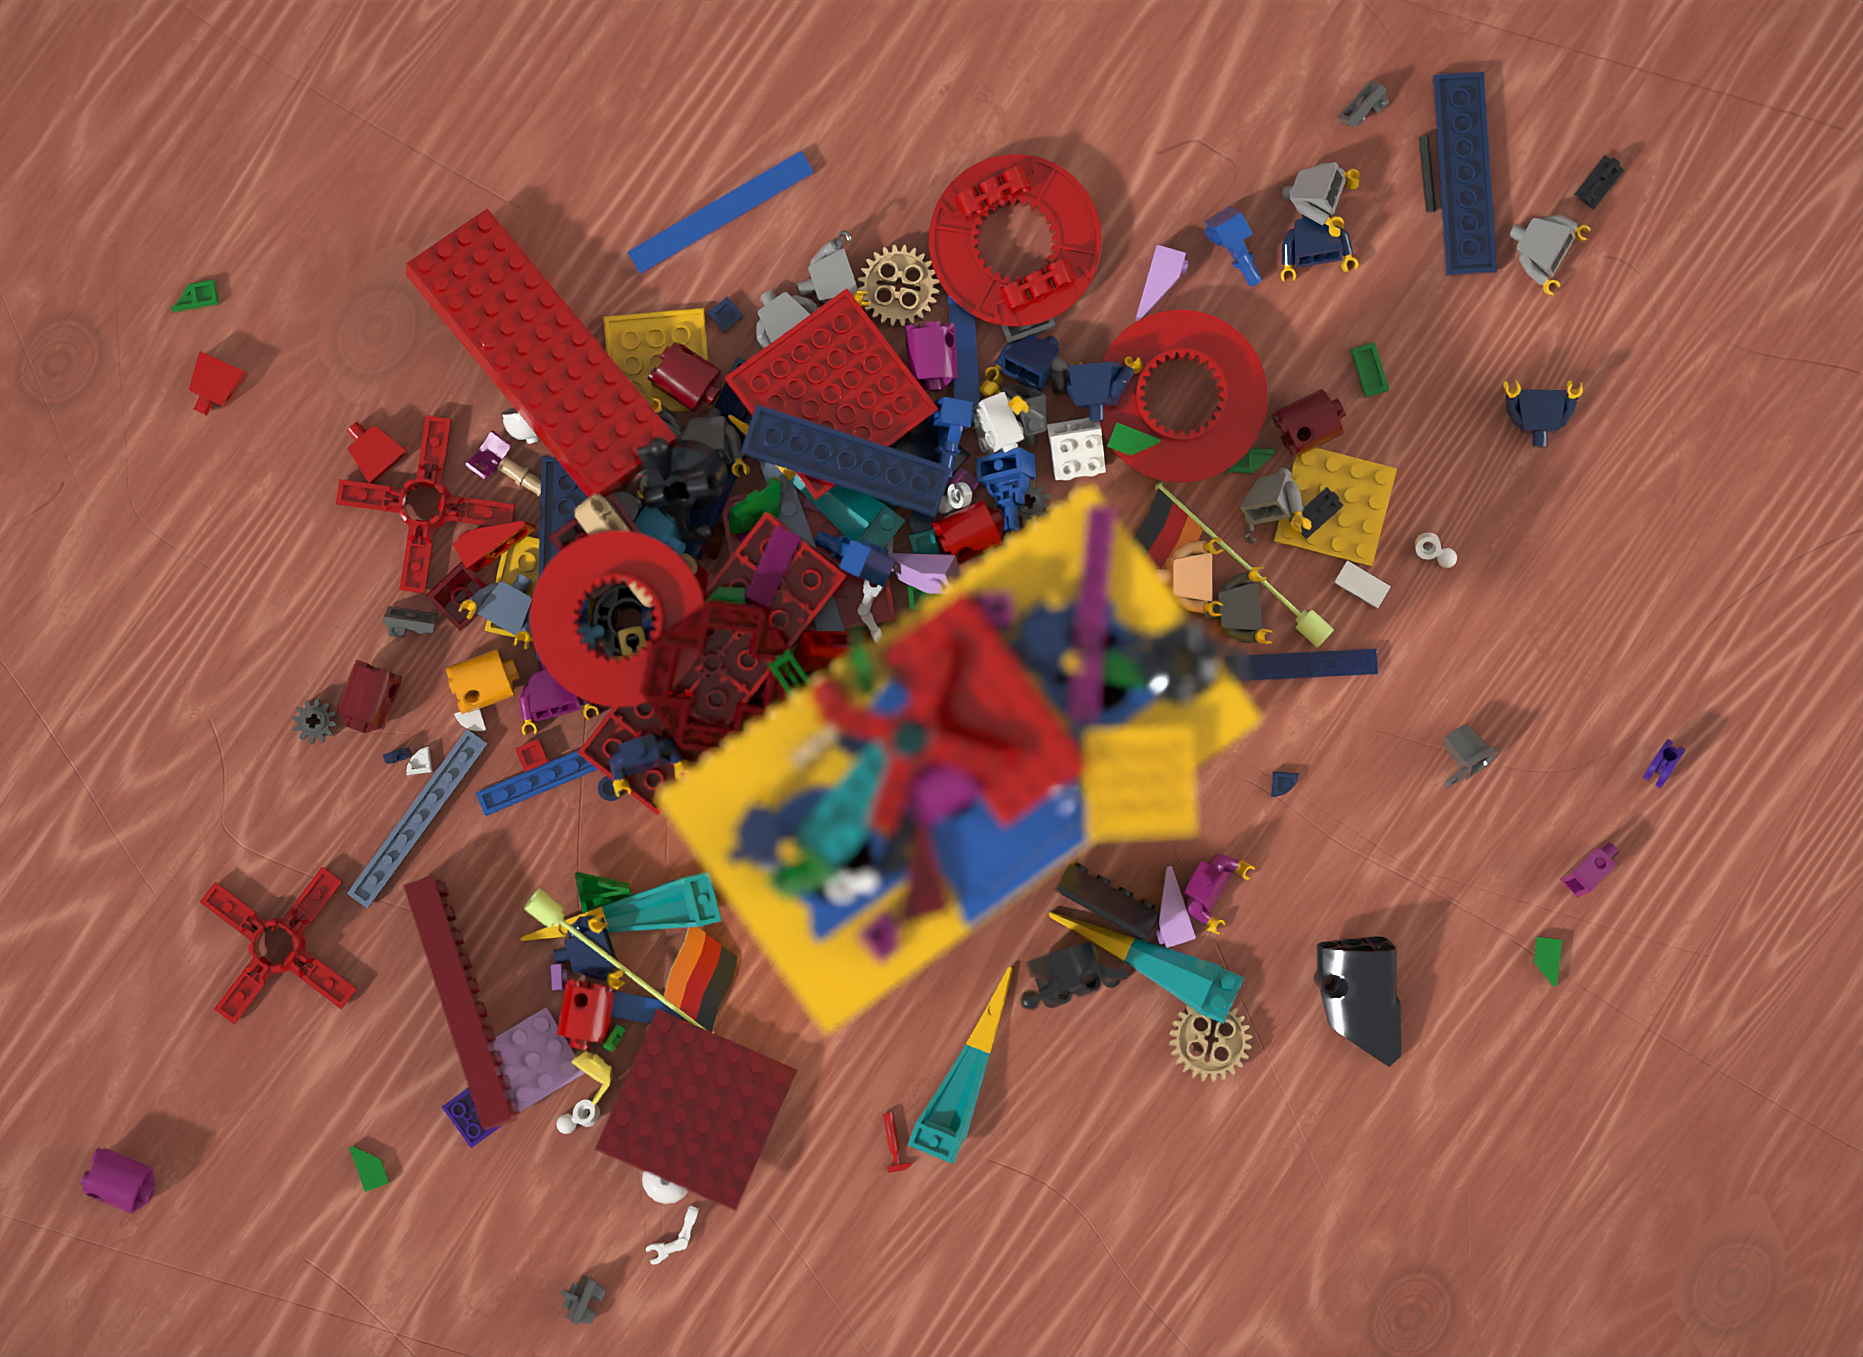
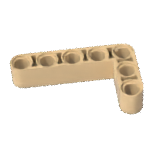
M594 494L575 509V516L578 522L589 535L612 530L629 531L608 502L600 495ZM688 554L680 555L695 574L697 571L695 560ZM636 583L628 585L645 606L653 607L649 605L652 598L650 596H643L645 591L643 588L636 590Z

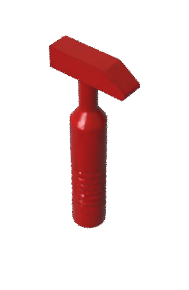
M893 1112L885 1113L883 1117L889 1151L894 1159V1165L887 1166V1171L891 1173L906 1170L911 1163L899 1164L898 1152L900 1149Z

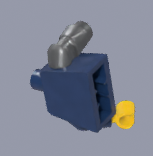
M1028 335L1022 340L1007 343L997 357L995 367H989L985 371V376L989 381L996 374L993 382L999 385L1003 381V376L1000 372H1003L1040 392L1044 390L1051 379L1052 391L1055 394L1062 395L1067 392L1065 384L1069 376L1067 372L1069 364L1059 356V343L1055 337L1049 335L1042 340L1034 335Z

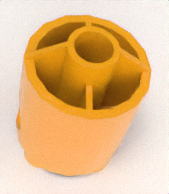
M499 649L446 668L449 686L452 693L457 696V704L462 715L514 697L515 691L512 682L520 678L513 659L509 661L504 660Z

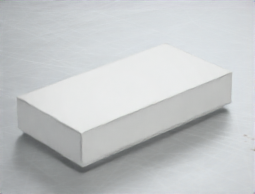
M1346 561L1334 581L1336 585L1377 609L1391 587L1349 561Z

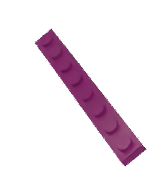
M1088 506L1074 648V654L1082 655V657H1078L1075 660V666H1083V669L1081 671L1072 670L1068 720L1096 721L1115 508Z

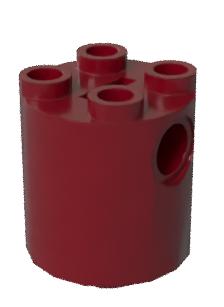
M674 342L671 347L667 346L660 356V359L663 360L658 368H653L647 379L653 386L692 412L712 405L722 389V370L680 342Z
M1323 389L1313 392L1271 414L1276 427H1280L1284 434L1280 436L1286 450L1289 449L1293 457L1296 455L1300 456L1344 434L1340 419L1346 416L1345 410L1338 398L1331 401Z
M356 660L336 712L339 713L347 727L366 734L378 729H384L400 688L402 676Z

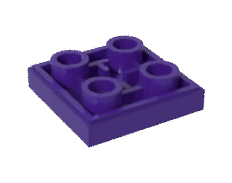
M469 1087L442 1106L445 1113L471 1148L501 1127L490 1130L482 1129Z

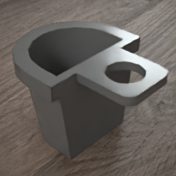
M1468 724L1457 728L1445 736L1444 747L1460 769L1459 772L1445 781V788H1451L1464 778L1468 780L1488 766L1499 754L1495 746L1490 747Z

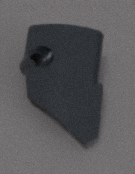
M1381 936L1318 943L1317 971L1314 974V982L1320 989L1328 1025L1362 1050L1390 1067L1401 1057V1004L1397 996L1396 946L1389 939ZM1333 977L1331 983L1324 985L1328 978Z

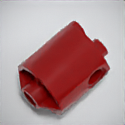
M982 499L931 523L936 535H942V538L938 539L944 553L949 551L950 554L948 555H956L959 566L997 547L1003 546L1001 540L1004 531L1003 518L998 509L994 510L986 507Z
M568 979L564 988L556 1035L571 1038L570 1047L590 1051L591 1041L606 1043L616 993L614 989L608 985H591V982Z

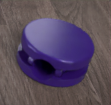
M1670 739L1665 741L1643 776L1645 780L1649 781L1654 772L1660 774L1655 784L1660 789L1685 752V749L1681 746L1678 750L1671 746L1673 741Z

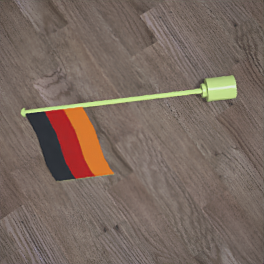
M1163 482L1155 484V489L1158 491L1150 512L1132 540L1153 570L1166 569V559L1172 558L1173 553L1186 543L1199 541L1203 530L1213 539L1218 537L1163 487ZM1223 541L1217 542L1247 571L1252 569ZM1266 580L1260 581L1298 616L1295 619V622L1298 623L1295 628L1316 648L1334 631L1314 610H1311L1309 613L1304 610L1301 613Z
M538 889L528 900L524 909L548 928L552 925L556 927L560 923L689 1023L714 1033L712 1030L717 1011L733 978L737 957L699 927H688L685 941L670 970L665 992L662 996L564 921L565 914L562 913L564 907L541 889Z

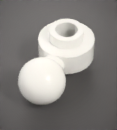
M964 482L951 484L947 495L942 496L938 511L943 515H949L955 509L968 506L972 499V491L969 486Z
M1427 532L1419 535L1415 540L1416 553L1422 559L1429 560L1437 557L1438 564L1443 568H1451L1456 564V552L1450 548L1441 549L1440 540L1437 535ZM1425 542H1431L1429 546L1423 545Z
M862 871L855 879H852L847 874L840 873L837 874L839 876L837 880L828 884V890L830 895L836 900L845 901L853 896L855 889H860L863 892L873 891L877 886L878 880L871 871ZM839 882L846 883L847 888L844 892L837 890L836 887Z
M581 1100L574 1107L573 1115L562 1114L559 1116L556 1123L558 1130L561 1133L569 1134L576 1129L577 1124L585 1127L593 1126L600 1117L599 1106L597 1104L593 1105L590 1100Z

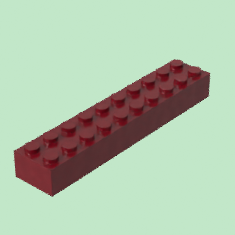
M433 875L405 884L403 886L481 1127L484 1130H490L517 1121L516 1114L520 1113L516 1100L510 1098L508 1090L512 1089L508 1075L502 1073L500 1066L504 1065L500 1051L494 1049L492 1043L496 1041L492 1026H488L484 1018L488 1016L484 1002L478 1000L477 993L480 992L477 979L473 978L469 972V969L472 968V963L468 953L465 954L461 947L462 944H465L460 929L457 930L454 926L453 921L457 920L453 906H450L449 903L447 904L445 898L449 896L447 886L444 881L442 882L441 879Z

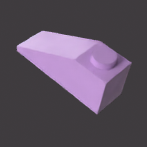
M1160 245L1156 246L1135 321L1143 319L1178 281L1180 274L1185 275L1189 263L1188 260H1184L1185 252Z
M887 554V556L896 559L890 572L892 577L929 594H941L942 587L953 579L958 582L961 577L956 555Z
M1172 866L1165 868L1158 917L1159 929L1155 930L1159 944L1164 943L1165 948L1196 939Z

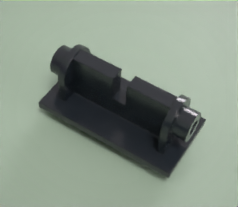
M1604 155L1574 195L1594 210L1624 172V169L1619 166L1620 162L1613 157L1610 159Z
M1328 487L1304 507V511H1302V516L1311 521V528L1309 530L1303 528L1301 524L1302 532L1300 533L1305 539L1309 538L1344 506L1339 501L1338 495L1335 492H1331Z
M897 820L893 833L886 831L885 837L887 841L884 850L878 858V871L897 877L901 876V872H905L909 854L900 851L901 847L911 849L916 831H913L915 825Z

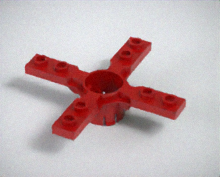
M426 415L417 476L414 480L406 481L403 488L339 479L336 505L399 513L403 522L409 526L400 591L426 594L434 530L442 527L447 521L489 527L512 523L514 519L515 504L453 496L442 483L452 422L450 418ZM419 486L436 487L442 495L438 506L440 514L432 515V519L429 522L427 520H413L407 512L406 502L408 496Z
M928 644L906 710L895 713L892 717L828 695L824 696L816 719L817 721L880 742L885 754L889 757L886 771L884 772L867 821L868 825L893 833L915 768L924 766L931 760L997 782L1006 756L941 735L938 725L933 720V715L955 652ZM909 718L913 719V722L922 725L926 723L932 734V739H930L926 749L928 752L924 755L918 754V758L913 760L903 755L898 756L891 744L897 724L905 725L906 720H909Z
M321 867L285 916L269 920L262 918L256 911L219 883H213L200 903L249 939L251 943L248 944V951L253 956L216 1005L215 1011L232 1024H236L266 985L271 975L287 971L294 973L338 1008H344L357 988L318 958L305 950L306 940L303 934L343 881L326 868ZM276 926H280L291 936L293 935L294 938L292 940L295 951L289 953L284 959V964L276 961V965H273L271 961L261 955L259 944L263 933L271 927V930H275Z

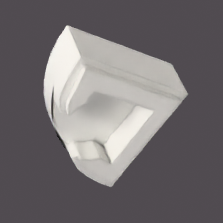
M480 709L463 715L461 712L454 713L458 722L465 728L473 731L487 730Z
M430 747L422 748L412 756L407 765V775L433 772Z

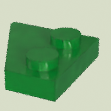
M776 477L769 479L770 485L761 492L753 491L745 500L738 502L730 508L729 530L734 535L752 530L767 511L779 519L781 482Z
M861 628L850 630L853 650L848 652L852 666H858L859 674H855L858 690L864 689L866 698L877 696Z
M800 842L794 848L795 853H800V858L797 860L792 859L780 871H774L765 882L784 900L788 901L837 880L839 876L804 843Z
M575 872V880L583 913L632 895L630 885L627 882Z

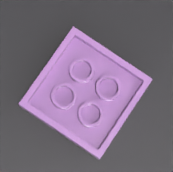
M548 1007L497 1036L496 1041L492 1042L494 1049L499 1050L504 1065L500 1067L502 1073L508 1075L512 1087L508 1092L510 1097L516 1100L519 1112L585 1073L572 1063L575 1053L564 1036L556 1035L558 1024Z

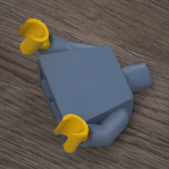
M519 573L512 586L503 581L492 583L480 589L469 600H465L459 612L464 608L469 609L470 613L467 618L470 619L476 611L478 615L515 635L514 645H517L518 641L523 640L526 642L524 649H528L532 637L530 625L532 598L525 593L532 580Z

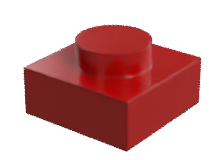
M539 739L515 748L524 772L549 762Z

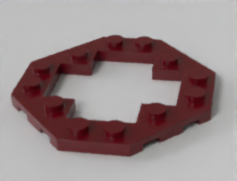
M709 600L650 642L640 692L680 748L710 752L717 751L721 753L726 749L724 744L736 735L740 738L748 733L746 728L758 719L764 722L770 717L768 712L777 705L781 704L784 707L791 701L790 696L769 668L762 704L755 705L737 702L732 726L687 721L691 699L688 696L668 694L677 649L702 652L707 627L752 633L748 655L751 658L767 659L774 662L776 657L779 655L783 656L784 652L789 649L759 606ZM790 660L786 661V665L796 678V669ZM779 666L777 668L793 691L794 684L783 668Z

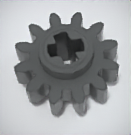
M1033 480L1024 495V501L1025 497L1028 496L1030 500H1035L1032 509H1027V506L1023 507L1022 505L1018 509V518H1023V525H1026L1028 519H1031L1033 522L1037 519V516L1045 519L1046 515L1042 510L1051 508L1049 504L1044 503L1045 500L1050 498V494L1042 495L1041 492H1043L1044 486L1042 485L1038 489L1034 488L1035 482Z
M316 699L314 706H312L306 700L305 709L296 707L300 716H294L292 720L298 722L299 725L295 726L293 730L302 731L299 737L301 740L309 736L310 744L315 743L316 737H318L320 742L324 743L325 734L329 736L334 735L330 727L338 726L336 722L331 721V718L335 717L337 713H328L329 703L320 707L321 701ZM317 715V719H321V722L316 724L315 728H312L313 725L309 724V720Z

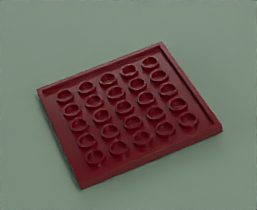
M657 1009L595 1150L736 1211L794 1080L797 1069Z

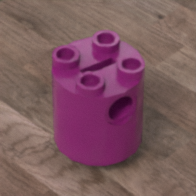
M939 321L926 322V327H920V325L905 326L908 370L924 391H943L951 381L958 380L955 324H941Z
M932 761L913 773L903 803L913 818L933 825L976 798L981 790L973 778L970 779L964 771Z
M98 1147L92 1157L94 1164L91 1170H86L80 1184L83 1185L82 1191H84V1194L130 1214L148 1204L156 1188L153 1168L110 1149Z

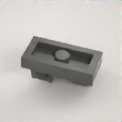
M1370 80L1337 116L1343 124L1355 128L1365 120L1367 113L1371 109L1374 112L1380 113L1389 104L1384 95L1387 89L1382 84Z
M388 606L383 618V625H388L389 636L401 638L404 637L406 628L408 630H415V632L420 634L433 633L438 622V613Z

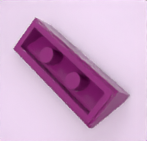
M780 526L776 527L745 597L770 606L801 536Z

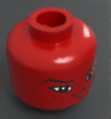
M825 676L812 686L811 700L818 710H820L825 695L846 702L850 701V693L838 678Z

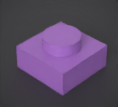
M563 964L551 965L552 990H563L564 984H567L568 969H563Z

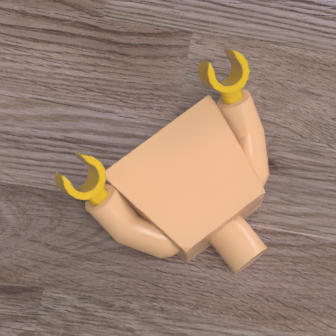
M1214 538L1209 543L1207 541L1186 543L1173 553L1172 558L1166 559V569L1154 570L1177 603L1188 611L1206 613L1208 611L1210 615L1216 617L1222 615L1213 612L1214 605H1223L1221 602L1213 601L1208 604V601H1212V554H1218L1224 550H1216L1213 547V543L1222 541L1221 538Z

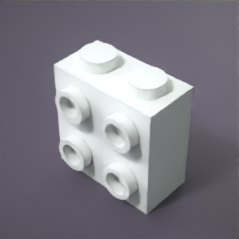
M1005 392L984 399L972 408L975 410V418L970 426L976 430L979 437V447L982 452L986 453V456L1018 448L1017 443L1024 439L1023 427L1016 420L1013 410L1007 405L1011 400L1006 397Z
M1089 418L1047 424L1052 469L1056 480H1071L1074 477L1096 476L1099 473L1106 472L1099 422H1091Z

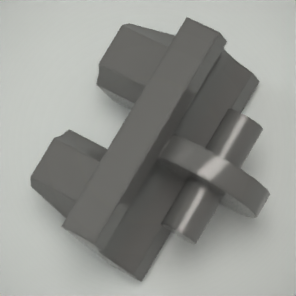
M584 1274L580 1285L572 1283L570 1290L562 1289L560 1292L562 1296L566 1297L563 1307L569 1309L566 1317L577 1325L580 1322L592 1324L596 1311L587 1307L590 1298L601 1302L606 1290L597 1284L593 1278Z

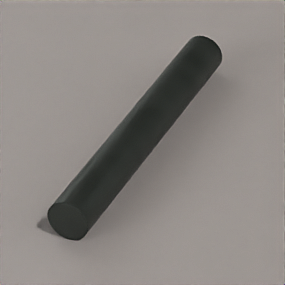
M1422 136L1418 137L1424 198L1426 213L1436 212L1429 137Z

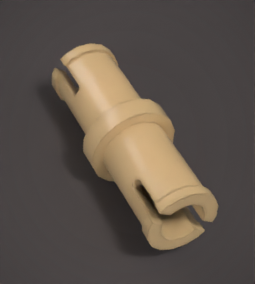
M505 456L497 469L514 479L515 484L518 486L523 485L541 497V479L530 473L531 470L529 468H523Z
M828 725L813 738L811 736L806 739L807 742L792 755L790 754L789 758L800 770L802 766L817 754L819 756L824 753L823 749L838 737H841V735L834 726Z

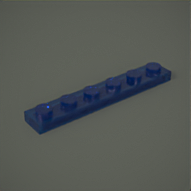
M1377 649L1245 655L1243 663L1248 670V675L1244 681L1378 674ZM1224 657L1226 670L1234 662L1235 658Z

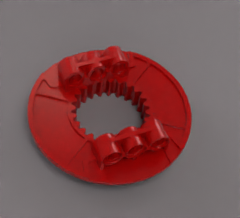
M1001 155L988 158L967 168L948 185L941 195L933 211L929 229V251L932 266L940 284L949 297L958 306L976 318L1002 326L1020 327L1042 323L1058 316L1071 307L1091 283L1098 267L1102 248L1101 224L1095 205L1088 192L1064 168L1049 160L1033 155ZM1016 202H1019L1021 208L1028 204L1030 205V211L1038 209L1039 217L1046 216L1045 224H1052L1049 232L1055 234L1051 238V243L1055 245L1051 246L1050 252L1053 255H1048L1047 257L1049 264L1043 263L1039 270L1036 269L1033 273L1026 274V276H1016L1014 281H1011L1009 275L1001 279L999 272L991 274V266L984 268L985 259H978L981 256V251L976 249L979 246V240L975 238L979 237L980 231L978 228L983 227L981 219L987 220L989 217L988 212L994 214L996 213L997 206L1004 209L1006 203L1014 207Z
M1182 309L1168 310L1138 320L1125 329L1110 345L1101 362L1112 361L1123 364L1124 367L1126 366V357H1132L1134 362L1139 357L1143 363V369L1132 376L1121 398H1119L1117 406L1104 407L1105 421H1101L1099 424L1105 440L1109 443L1116 423L1160 439L1159 444L1132 456L1112 449L1128 466L1156 480L1175 483L1195 482L1214 477L1229 469L1252 447L1262 429L1266 416L1268 402L1267 382L1257 353L1246 338L1234 327L1215 316L1203 312ZM1187 355L1191 362L1197 358L1198 365L1200 366L1206 363L1207 372H1215L1212 379L1219 380L1216 389L1222 390L1217 396L1221 402L1217 403L1216 408L1219 411L1213 413V420L1209 419L1206 422V427L1201 425L1196 432L1191 429L1188 435H1185L1184 431L1181 430L1178 435H1175L1173 429L1164 432V425L1156 427L1157 420L1148 419L1150 411L1143 410L1147 403L1141 400L1145 396V392L1141 389L1146 387L1147 382L1144 379H1149L1151 375L1149 370L1155 371L1158 365H1163L1165 362L1173 361V359L1177 358L1182 360Z
M622 530L603 531L588 535L568 545L545 568L538 580L532 598L530 610L531 633L535 648L545 668L569 692L599 705L614 707L634 706L647 702L640 692L650 642L702 606L705 601L693 571L669 546L655 538L637 532ZM614 578L617 583H621L624 579H626L627 585L636 583V590L643 588L645 590L643 596H650L652 598L649 605L656 607L652 615L658 617V620L653 622V626L657 629L651 632L652 639L646 641L647 647L643 646L640 648L639 653H632L630 658L627 655L622 656L620 661L617 655H614L609 660L607 653L599 656V649L590 650L591 642L583 641L585 633L578 631L582 627V623L576 620L582 616L580 611L584 606L583 603L588 598L589 592L595 590V585L597 587L603 585L604 580L609 584L613 582ZM677 649L669 690L675 687L690 671L700 651Z

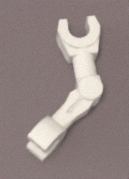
M864 579L863 593L865 595L858 608V613L876 641V634L881 630L877 627L870 609L874 598H877L884 587L878 585L873 588L870 586V581Z
M689 1206L684 1220L685 1223L678 1239L667 1244L664 1242L652 1243L646 1247L647 1252L656 1250L659 1254L657 1258L650 1260L651 1264H658L668 1257L669 1253L684 1250L687 1247L699 1208Z

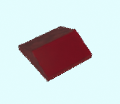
M461 561L426 595V598L461 631L477 615L475 611L472 618L468 619L469 609L464 608L459 612L462 603L465 600H469L486 585L472 570L466 569Z

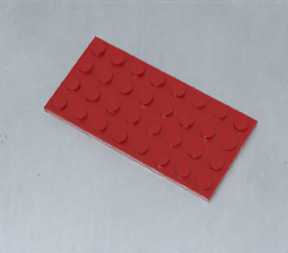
M966 590L961 591L879 652L910 697L928 644L955 652L933 715V720L938 725L941 735L1006 756L997 782L965 772L970 779L973 778L981 790L979 794L1004 828L1091 766Z

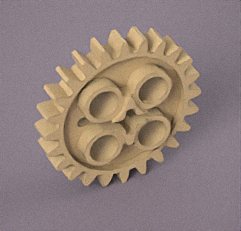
M893 245L892 252L889 253L883 247L882 256L874 252L875 261L866 260L869 269L861 268V272L866 277L858 278V282L864 284L863 287L858 288V291H867L868 294L862 297V301L870 302V305L865 307V311L873 309V319L879 315L882 316L881 324L890 319L891 327H894L896 321H900L901 326L904 327L905 320H909L914 325L915 316L923 320L922 311L931 312L928 303L936 304V300L931 296L939 294V290L933 288V286L939 284V280L932 279L936 274L934 270H929V267L932 265L931 261L923 262L925 254L922 253L918 257L915 256L916 248H913L908 253L906 245L902 247L901 251H898L896 245ZM892 266L895 269V274L890 278H886L881 274L882 268ZM910 270H917L920 273V278L915 282H911L906 278V273ZM897 280H900L903 286L920 287L921 290L914 291L908 288H901L900 292H897L894 286L877 285L876 282L883 281L896 284ZM884 290L888 291L892 296L885 303L877 299L878 293ZM907 294H911L916 298V303L913 306H905L902 303V298Z
M1188 1005L1186 1006L1187 1015L1179 1012L1178 1017L1181 1019V1022L1173 1021L1172 1025L1177 1030L1169 1032V1035L1176 1037V1039L1171 1040L1169 1045L1176 1046L1171 1055H1179L1180 1058L1177 1060L1176 1065L1184 1063V1073L1191 1069L1193 1070L1191 1078H1194L1199 1073L1201 1074V1081L1204 1082L1207 1075H1210L1212 1082H1215L1218 1074L1222 1080H1225L1226 1071L1233 1076L1235 1074L1233 1066L1239 1069L1243 1067L1239 1059H1248L1249 1056L1243 1051L1251 1050L1252 1046L1246 1044L1245 1041L1251 1040L1252 1036L1244 1033L1250 1026H1242L1241 1023L1245 1016L1237 1018L1235 1016L1238 1011L1237 1008L1231 1012L1229 1011L1224 1024L1231 1028L1232 1033L1230 1036H1222L1219 1033V1026L1223 1023L1216 1021L1213 1040L1217 1042H1214L1211 1046L1209 1062H1205L1208 1041L1204 1039L1210 1034L1212 1019L1198 1013ZM1203 1020L1207 1025V1029L1203 1032L1197 1031L1194 1028V1021ZM1193 1044L1199 1045L1202 1049V1055L1193 1056L1189 1051V1046ZM1217 1049L1224 1050L1227 1054V1060L1218 1061L1214 1056V1051Z

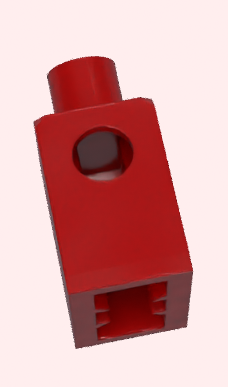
M200 351L189 386V391L199 396L193 410L207 416L213 403L225 407L246 378L247 373Z
M357 421L346 431L355 441L348 447V450L367 481L371 484L379 480L408 454L403 447L375 425L366 431Z

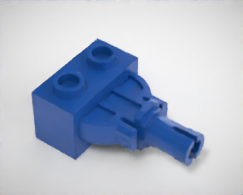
M1229 206L1205 220L1204 223L1207 229L1204 232L1209 241L1229 251L1234 259L1231 263L1232 266L1240 269L1250 287L1259 284L1263 279L1253 263L1255 255L1252 252H1248L1243 241L1253 233L1242 213Z
M943 397L934 401L938 411L927 418L926 429L938 430V447L935 448V452L939 455L938 464L951 468L949 480L952 479L954 459L957 455H960L958 444L962 430L969 428L970 424H973L975 410L972 409L973 402Z
M1019 447L1008 452L1003 451L975 458L977 483L987 487L989 494L995 500V508L1002 509L1003 530L1005 532H1014V529L1015 531L1020 530L1018 509L1025 503L1024 495L1028 490L1030 480L1036 479L1034 454Z
M820 531L815 537L816 545L830 551L832 557L842 560L839 568L884 587L896 559L887 556L889 550L864 539L861 543L854 540L850 542V539L845 536L836 538L823 531Z

